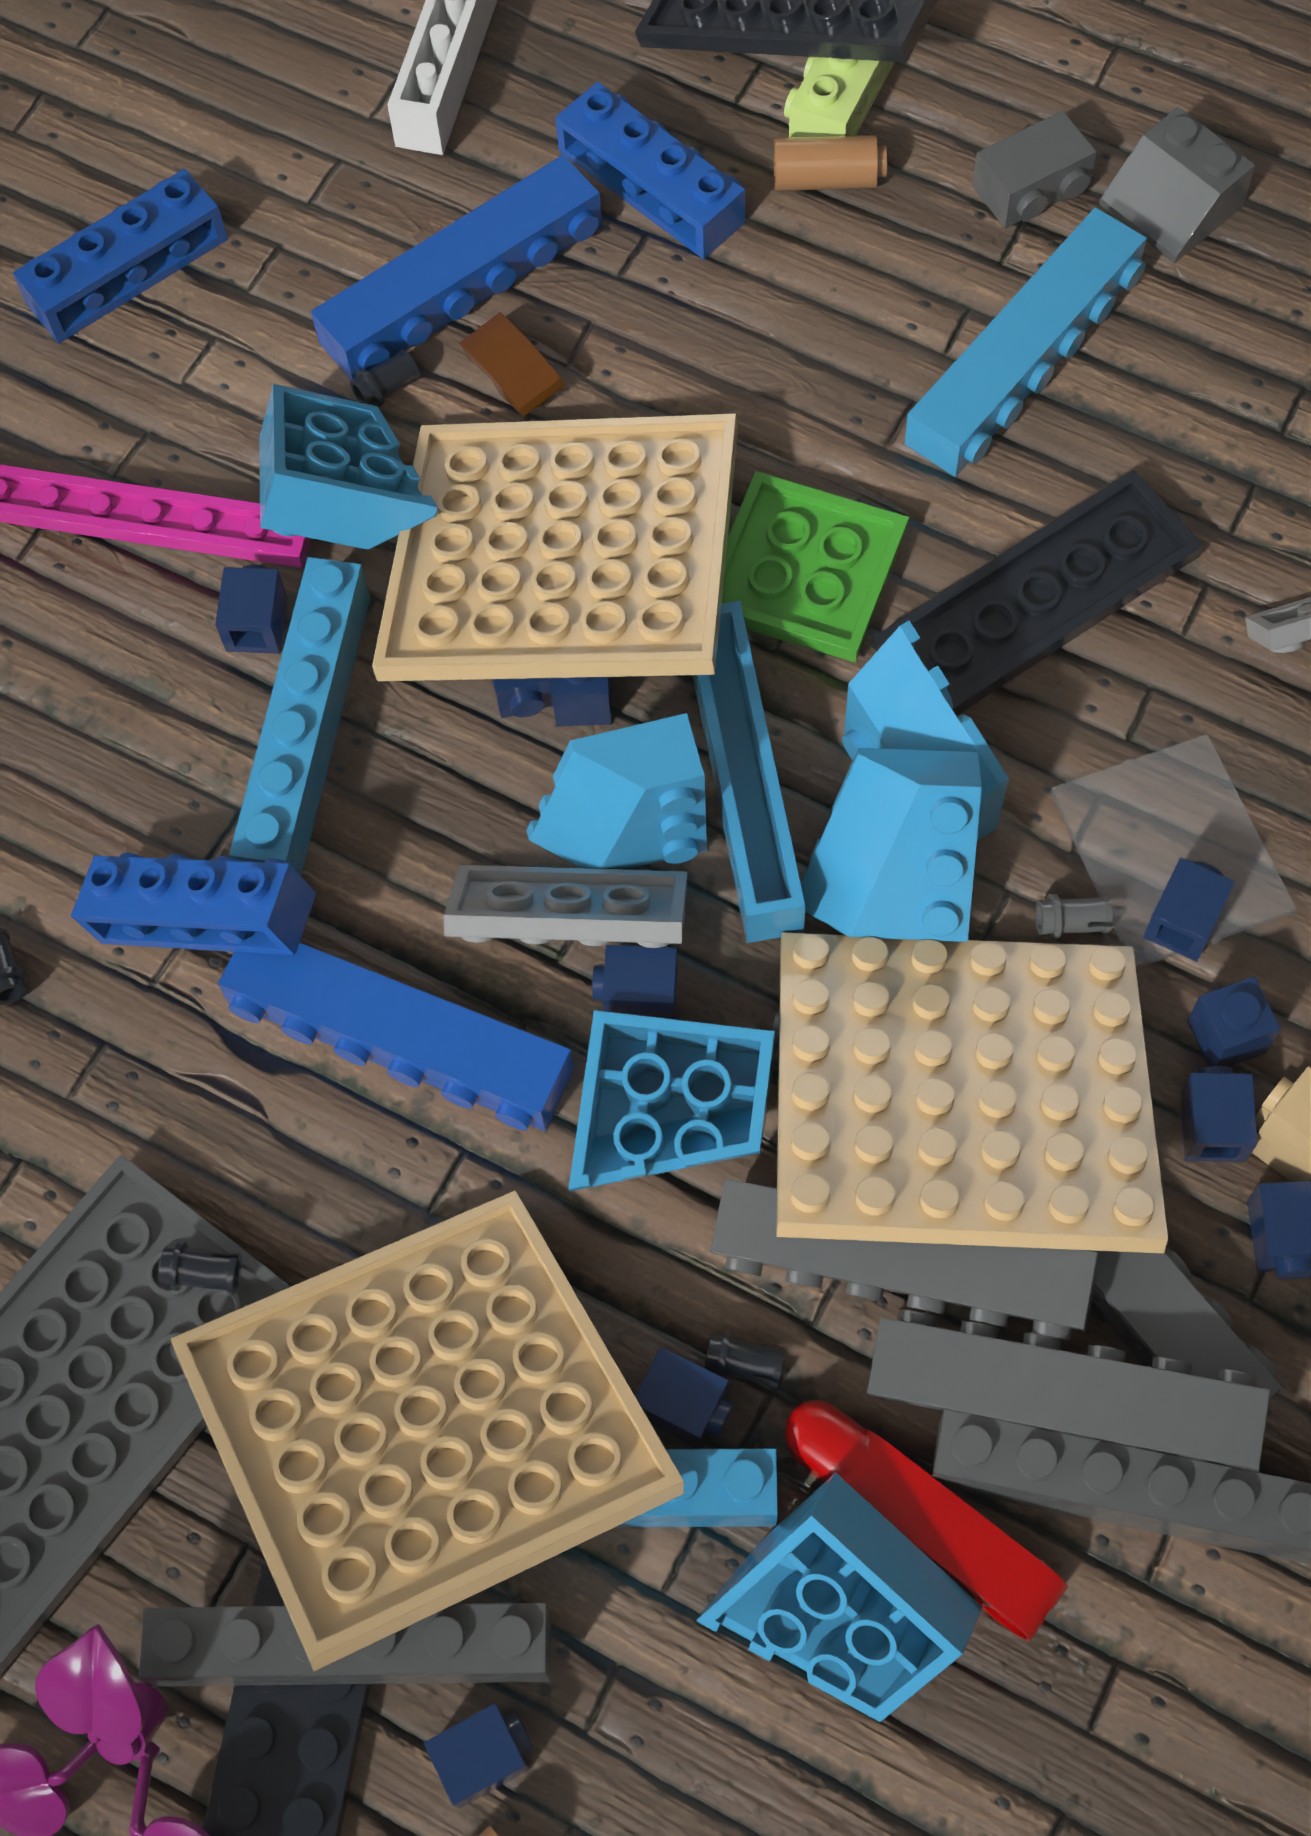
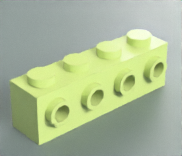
M809 57L801 86L791 89L785 103L784 116L789 118V138L857 135L894 62Z

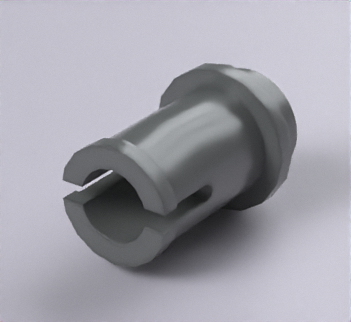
M1048 894L1047 900H1038L1036 903V928L1039 935H1048L1051 940H1058L1061 934L1110 933L1112 925L1111 923H1106V921L1113 922V908L1110 897L1059 899L1057 894Z

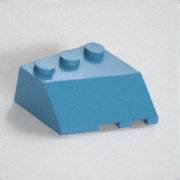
M273 384L259 437L260 528L273 530L283 536L298 535L369 550L399 535V531L409 530L435 517L438 507L431 496L422 495L417 487L420 476L414 466L404 465L398 455L400 443L377 406Z
M907 621L896 629L848 683L842 742L852 760L858 748L978 752L982 784L978 841L998 828L1009 778L972 719L966 715L957 717L953 712V702L947 690L949 682L938 666L929 671L926 669L914 650V643L920 637L911 622Z
M687 713L570 740L553 774L555 788L552 794L543 795L538 805L541 816L539 820L530 821L526 830L529 841L584 869L628 870L662 861L678 864L693 859L700 852L707 851L705 775Z
M858 748L832 806L830 819L821 839H818L810 856V864L802 882H800L805 902V912L849 937L968 942L982 790L978 752Z
M594 1010L568 1190L575 1191L759 1154L769 1105L775 1056V1032Z
M835 1472L758 1543L703 1609L696 1621L715 1632L722 1625L751 1641L748 1648L751 1652L768 1661L771 1660L773 1654L806 1671L808 1682L811 1685L881 1722L963 1654L982 1606Z

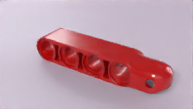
M810 1400L801 1403L791 1412L786 1422L785 1442L789 1453L798 1464L822 1483H825L836 1472L982 1606L983 1611L1021 1639L1029 1642L1032 1640L1044 1623L1048 1612L1054 1609L1068 1589V1585L1057 1573L890 1443L872 1431L863 1428L836 1406L822 1400Z

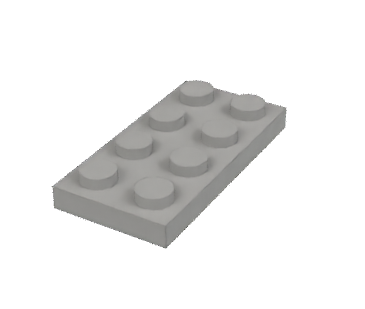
M459 865L444 912V936L461 937L465 941L476 943L486 942L493 938H515L528 944H544L551 940H578L580 943L588 946H602L610 942H637L639 945L647 948H660L670 943L682 944L688 872Z

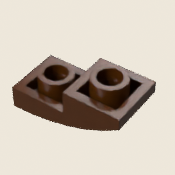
M501 312L459 343L468 359L491 379L498 393L523 417L534 408L543 405L551 395L565 386L561 377L541 353Z

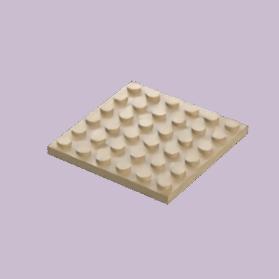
M736 414L421 425L413 466L420 476L417 487L422 495L433 498L438 509L435 517L411 529L399 531L372 664L376 680L424 681L715 675L738 437Z
M781 933L776 1237L1164 1254L1168 1233L1133 947L979 940L958 942L930 939L859 938L847 935Z
M516 1190L171 1338L176 1356L313 1671L323 1668L684 1494V1480Z

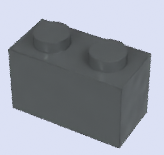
M1062 110L977 152L972 187L1002 226L1007 228L1021 220L1033 219L1045 208L1065 198H1075L1084 192L1086 188L1090 187L1097 151Z

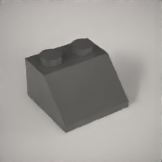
M1178 106L1141 137L1100 198L1099 205L1124 225L1145 236L1147 243L1175 264L1244 206L1256 165Z

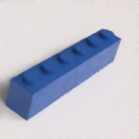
M561 155L311 310L319 344L350 380L356 378V371L363 368L368 371L394 356L401 349L407 350L412 346L422 344L435 331L453 320L463 318L473 307L492 295L506 291L516 280L537 267L547 265L557 254L576 242L584 241L591 237L597 229L602 227L600 193L564 155Z
M299 943L295 955L234 952L217 983L229 1003L228 1009L246 1021L258 1024L264 1018L281 1025V1031L296 1041L311 1045L316 1039L334 1046L333 1051L338 1056L353 1064L365 1066L369 1060L388 1068L387 1073L392 1078L408 1086L419 1087L421 1082L441 1089V1095L445 1099L460 1107L472 1109L476 1103L496 1111L495 1117L498 1120L518 1130L526 1131L529 1125L543 1131L547 1130L574 1071L571 1049L302 943Z

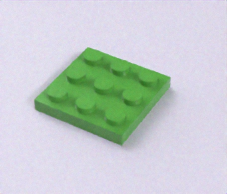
M755 471L728 535L722 604L740 601L745 626L748 630L856 663L908 530L909 517Z

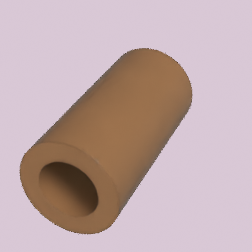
M876 135L774 138L775 191L876 188L877 177H886L887 147L886 145H877Z

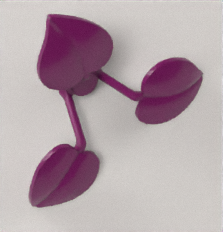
M99 1624L93 1626L74 1643L53 1655L43 1665L35 1682L36 1697L48 1718L56 1726L68 1733H88L89 1741L61 1769L50 1774L44 1758L36 1749L17 1743L0 1744V1827L18 1836H52L58 1832L69 1816L70 1806L67 1797L57 1786L66 1782L98 1750L105 1760L116 1765H124L136 1759L141 1760L129 1827L131 1836H210L199 1825L187 1819L172 1816L154 1819L148 1827L145 1826L144 1816L153 1761L160 1752L159 1746L152 1742V1739L168 1715V1705L162 1694L155 1688L143 1683H134L123 1659Z

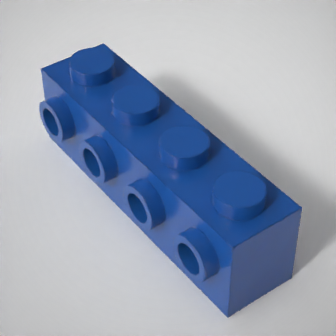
M597 81L555 117L560 153L703 260L745 224V189L742 188L739 181L732 175L723 174L716 169L695 148L686 147L675 139L661 123L645 117L633 108L623 95L619 93L614 94Z
M184 168L168 179L160 181L155 187L125 205L117 207L112 213L82 231L74 233L70 238L39 257L31 259L12 273L26 305L59 344L228 240L218 206Z
M125 852L121 853L119 857H93L71 917L101 944L295 955L316 892L298 874V869L294 865L281 859L269 858L264 862H241L231 857L219 856L215 860H192L177 854H171L167 858H144L138 854Z

